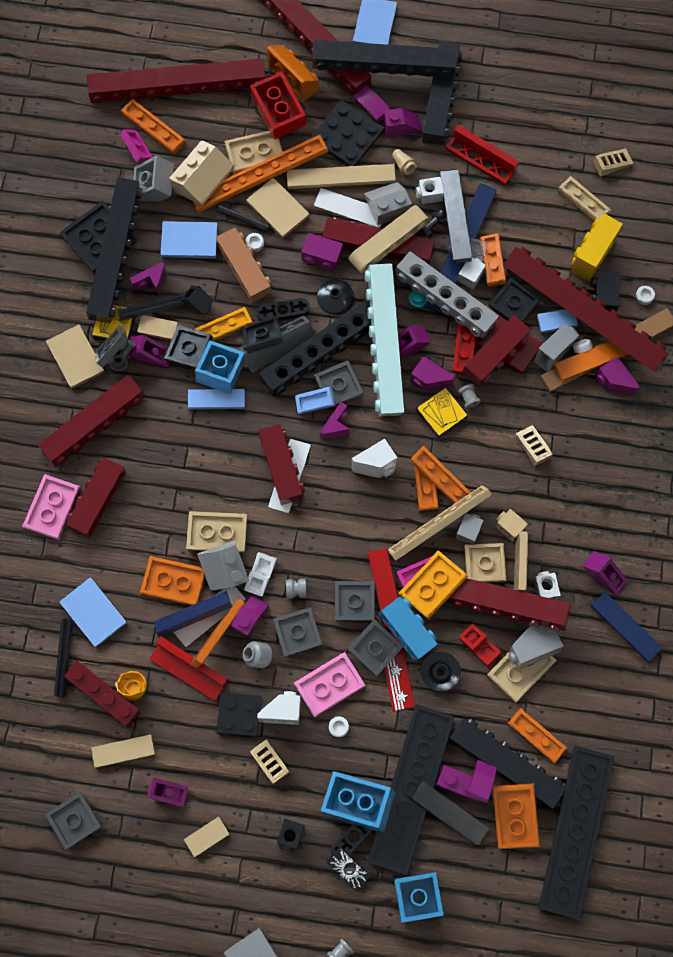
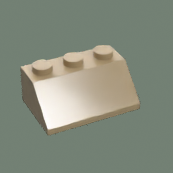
M201 140L170 176L169 180L175 193L203 205L234 169V165L215 146Z

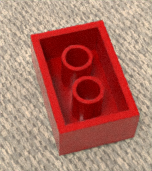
M283 72L250 85L251 98L274 140L306 126V114Z

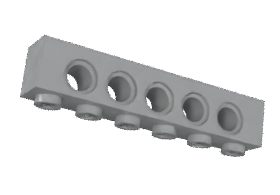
M411 251L397 265L395 275L401 282L409 284L413 291L424 295L428 302L439 306L443 313L454 317L458 324L469 328L476 337L484 339L497 324L499 315ZM418 273L420 276L414 277L412 274ZM427 284H433L435 287L430 288ZM446 294V295H448L450 298H447V299H446V298H443L441 295ZM462 305L464 309H458L456 306ZM477 316L479 320H473L471 317Z

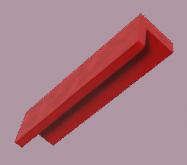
M160 636L156 642L158 646L151 655L150 660L216 701L227 685L228 679L205 664H201L198 668L193 667L191 662L194 657Z

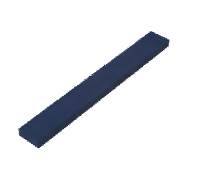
M480 183L466 214L470 248H472L497 192V189ZM450 249L440 273L456 284L459 272L465 262L453 263L452 250ZM446 294L441 295L443 298H450ZM427 301L425 308L443 314L439 306Z

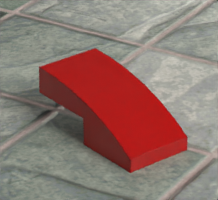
M473 623L459 636V639L488 668L502 655V652Z

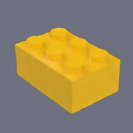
M604 213L600 219L596 218L591 226L592 229L585 235L581 247H578L573 255L574 258L570 263L573 265L571 273L590 282L614 244L623 223Z

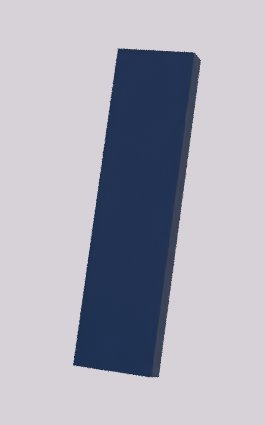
M227 591L154 621L158 637H163L232 608Z
M606 592L591 605L647 662L662 649Z

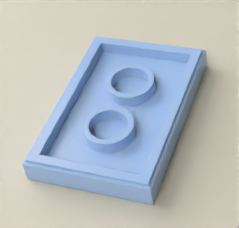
M362 0L353 42L388 44L397 2Z
M163 222L161 258L216 259L217 222Z
M91 577L60 601V604L95 648L127 624Z

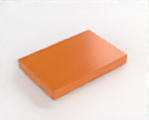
M150 556L140 594L192 606L199 603L205 574L202 567Z
M534 784L493 786L498 849L540 847Z

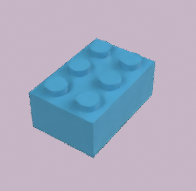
M398 597L380 611L378 615L400 644L404 646V649L411 658L418 660L437 645L435 642L437 638L430 629L428 631L425 629L423 619L418 614L414 615L410 609L412 605L406 598Z
M333 771L321 812L328 817L384 833L396 793L390 787Z

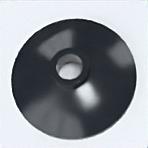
M339 279L326 281L317 292L318 304L324 311L331 314H340L347 311L354 299L353 290L350 285ZM333 292L339 293L337 296L332 295Z
M432 653L422 663V680L434 691H448L460 679V665L456 658L449 653ZM438 669H441V670L444 671V675H443V676H438V675H437V670H438Z

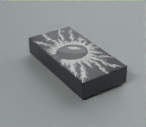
M341 846L326 861L356 891L370 877V874Z

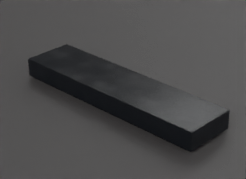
M420 781L410 797L414 802L476 846L479 845L489 829L423 781Z

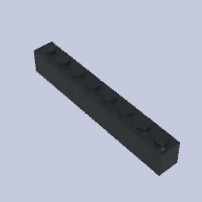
M314 40L312 69L353 71L356 73L370 72L373 74L388 73L390 75L406 74L408 76L423 75L425 77L440 76L443 78L454 77L456 49L323 40Z
M117 177L86 314L88 320L111 323V318L115 317V300L118 301L120 297L118 287L119 283H122L124 279L122 269L123 266L127 265L128 260L126 251L127 249L130 250L132 241L130 234L135 230V222L133 220L134 216H137L139 212L137 202L138 199L142 198L143 188H140V183L137 180Z

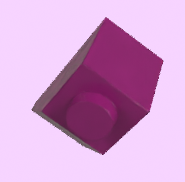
M403 108L384 111L383 122L386 137L421 132L418 114Z
M409 326L398 334L400 358L416 353L431 343L424 326Z
M145 335L131 337L130 340L134 341L136 346L130 351L128 356L139 362L164 368L168 367L169 362L164 359L168 350L167 347Z
M424 356L410 377L414 386L417 388L422 387L425 390L452 386L455 379L454 375Z
M618 357L600 367L596 374L598 382L602 386L604 385L607 390L633 395L640 387Z
M594 551L583 565L594 580L614 595H617L628 581L611 557Z
M252 595L231 623L232 630L249 639L269 605Z

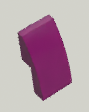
M367 85L353 96L355 101L377 122L384 117L385 110H390L386 103Z
M478 760L467 795L475 800L487 803L497 768Z

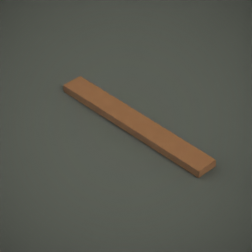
M668 308L636 324L635 330L639 333L645 331L653 338L673 327V316ZM606 340L597 346L610 342V340ZM554 368L542 374L540 378L549 393L586 373L561 382Z

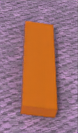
M134 99L121 110L122 115L173 155L186 143L184 138Z
M610 341L589 351L554 364V368L561 382L601 367L616 357L621 359L629 354Z
M422 446L410 459L453 504L471 493L425 446Z
M240 598L232 604V608L227 611L191 662L193 667L198 668L203 664L244 605V601Z

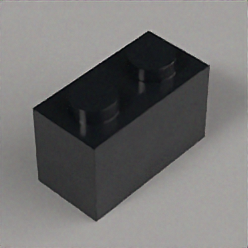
M598 270L596 276L592 277L591 287L594 288V294L591 295V299L594 301L599 299L605 303L606 306L604 308L608 311L612 309L617 311L619 307L620 272Z

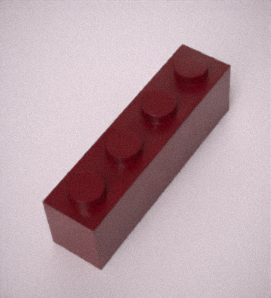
M513 315L464 366L462 373L478 387L483 382L486 384L493 377L491 373L495 369L499 371L505 364L504 360L507 357L511 358L517 352L516 347L519 344L523 346L530 338L528 334L531 329Z
M277 424L258 430L280 504L284 505L303 499L302 493L305 492L303 482H299L297 475H299L297 464H293L291 460L294 455L291 446L287 447L285 441L288 440L286 429H282L281 425Z
M104 457L101 462L99 461L96 464L92 479L89 478L87 480L83 495H79L76 500L77 506L73 512L71 511L66 519V525L69 529L89 539L126 474L123 466Z
M76 661L64 675V677L128 728L131 727L142 713L79 661Z

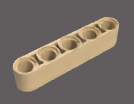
M417 205L411 207L356 249L349 256L348 260L360 273H364L369 265L379 262L423 228L429 221L428 216Z

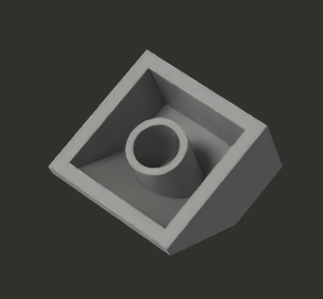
M155 156L134 167L133 180L139 181L140 188H143L142 198L138 199V201L160 202L171 196L172 185L169 178L174 173V163Z
M398 182L364 193V197L377 225L397 219L412 206L405 188Z
M234 540L197 554L210 590L232 588L249 581Z

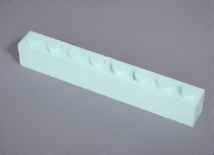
M392 264L369 265L367 271H365V282H368L369 289H366V299L370 300V307L367 313L372 325L369 326V336L373 337V344L370 346L371 356H374L372 373L376 375V382L373 383L374 393H377L375 411L379 413V417L398 416L404 413L393 268Z

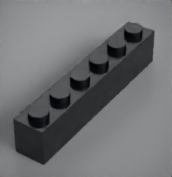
M439 41L438 48L456 49L454 77L449 78L433 76L422 142L443 145L444 138H448L449 128L446 127V124L450 123L452 112H449V107L453 108L455 97L452 96V92H456L457 81H454L455 76H459L460 66H457V62H461L462 59L461 43Z
M463 718L449 738L450 742L475 759L496 767V773L513 785L534 784L535 800L550 810L554 809L566 789L562 785L563 781L555 776L551 778L545 774L546 770L537 764L535 766L530 764L528 757L522 753L517 755L511 751L512 747L504 741L498 742L494 739L495 735L488 730H480L477 727L478 724L472 719L468 718L466 720Z

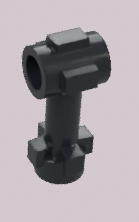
M442 210L435 211L432 214L433 219L416 232L417 236L431 238L433 235L431 230L438 223L443 224L445 222L446 214Z

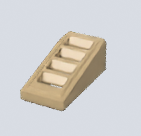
M626 148L597 155L593 160L600 177L633 165V161ZM621 155H624L626 159L625 162L623 161Z
M533 425L516 433L517 438L534 466L552 457V452ZM531 432L532 435L526 439L523 437ZM534 438H535V440H536L535 442H533V443H531V444H528V443H527L528 441H530V440H532V439H534ZM536 445L540 446L539 448L532 450V447ZM543 451V454L536 456V453Z
M267 740L250 751L273 785L290 773ZM267 747L268 751L258 757L257 753ZM269 754L273 755V757L267 760L265 763L261 761ZM276 760L277 764L268 770L266 766ZM278 767L282 768V770L274 776L270 774Z

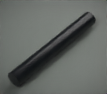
M220 205L218 208V212L268 232L270 228L269 224Z

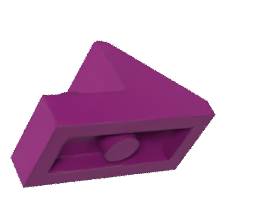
M161 262L131 277L130 281L135 292L144 290L152 284L157 294H159L166 275L165 265Z
M342 402L339 403L320 431L321 439L349 435V428L341 424L348 415L347 405Z
M152 777L147 798L184 807L189 787Z

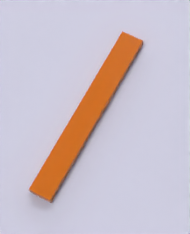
M321 135L315 136L224 179L203 205L194 201L193 203L199 213L328 152V149Z

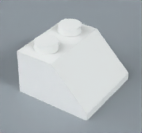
M383 439L353 457L351 469L354 473L376 478L388 477L395 472L397 456L387 441Z
M289 691L284 692V695H278L258 713V721L261 723L299 725L300 696H297L296 692Z

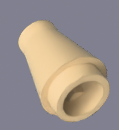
M396 149L392 153V157L401 173L409 175L414 172L417 166L414 159L403 153L400 149Z

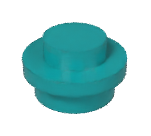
M413 291L409 295V303L415 308H421L427 303L426 297L421 293L418 294Z

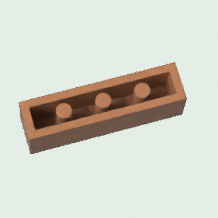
M233 228L217 236V246L250 302L254 303L270 295L272 283L268 276L265 277L263 275V268L260 262L254 260L253 257L255 255L251 247L247 248L245 245L246 240L242 232L238 233L237 229Z

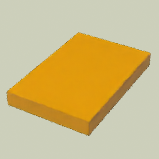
M437 551L399 592V595L403 599L406 598L418 612L429 620L466 580L468 575L440 551Z

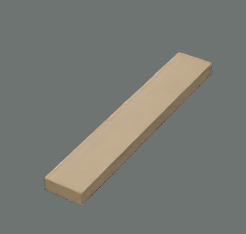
M394 164L289 170L287 171L288 189L395 183Z
M480 486L387 551L396 561L492 495L486 487Z

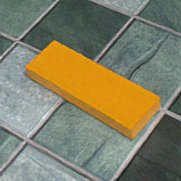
M243 307L197 327L195 330L211 334L213 336L212 341L215 342L242 330V327L253 324L246 308Z

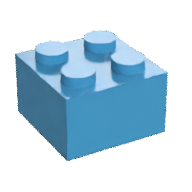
M209 340L195 370L196 382L231 394L245 364V353Z
M436 872L394 879L402 923L444 916Z

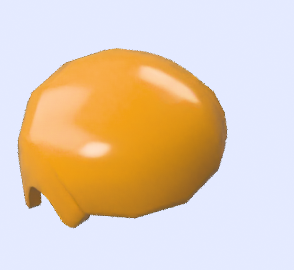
M129 671L120 675L118 681L115 682L118 694L128 701H134L144 695L147 689V682L145 677L139 672Z

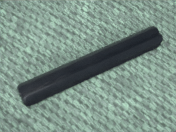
M184 294L119 309L120 320H126L183 306L185 304L180 299Z
M68 618L61 619L54 696L65 697L67 678L64 675L68 672L72 620Z

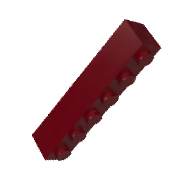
M327 217L322 237L343 243L344 250L354 252L382 229L374 225L366 226L355 221L347 222L336 217ZM412 235L384 258L401 262L411 251L429 265L434 240L425 236L417 237Z
M127 375L37 445L54 466L61 465L68 459L69 455L80 451L86 442L94 440L100 431L108 429L118 417L122 418L131 407L139 405L143 401L144 394L132 378Z
M468 578L449 597L450 603L457 608L468 607L474 612H488L497 618L505 616L514 622H529L528 624L533 627L545 626L553 632L566 631L571 613V605L568 602Z

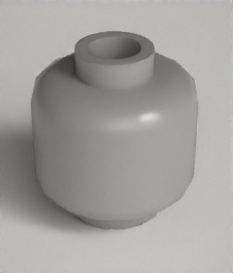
M250 642L243 650V659L250 667L266 668L272 660V649L263 642Z

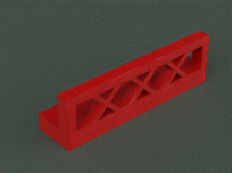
M460 125L455 128L454 136L445 148V150L503 185H506L513 176L519 163L515 158ZM457 141L463 145V149L457 150L452 145ZM474 151L477 153L478 158L471 159L468 157L467 152ZM489 160L492 162L493 167L486 168L483 166L482 161ZM497 170H505L508 172V175L504 179L498 175Z

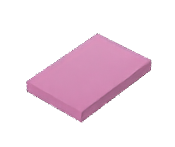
M44 474L22 527L60 540L67 523V516L73 509L81 487Z
M345 652L294 682L314 718L366 686Z

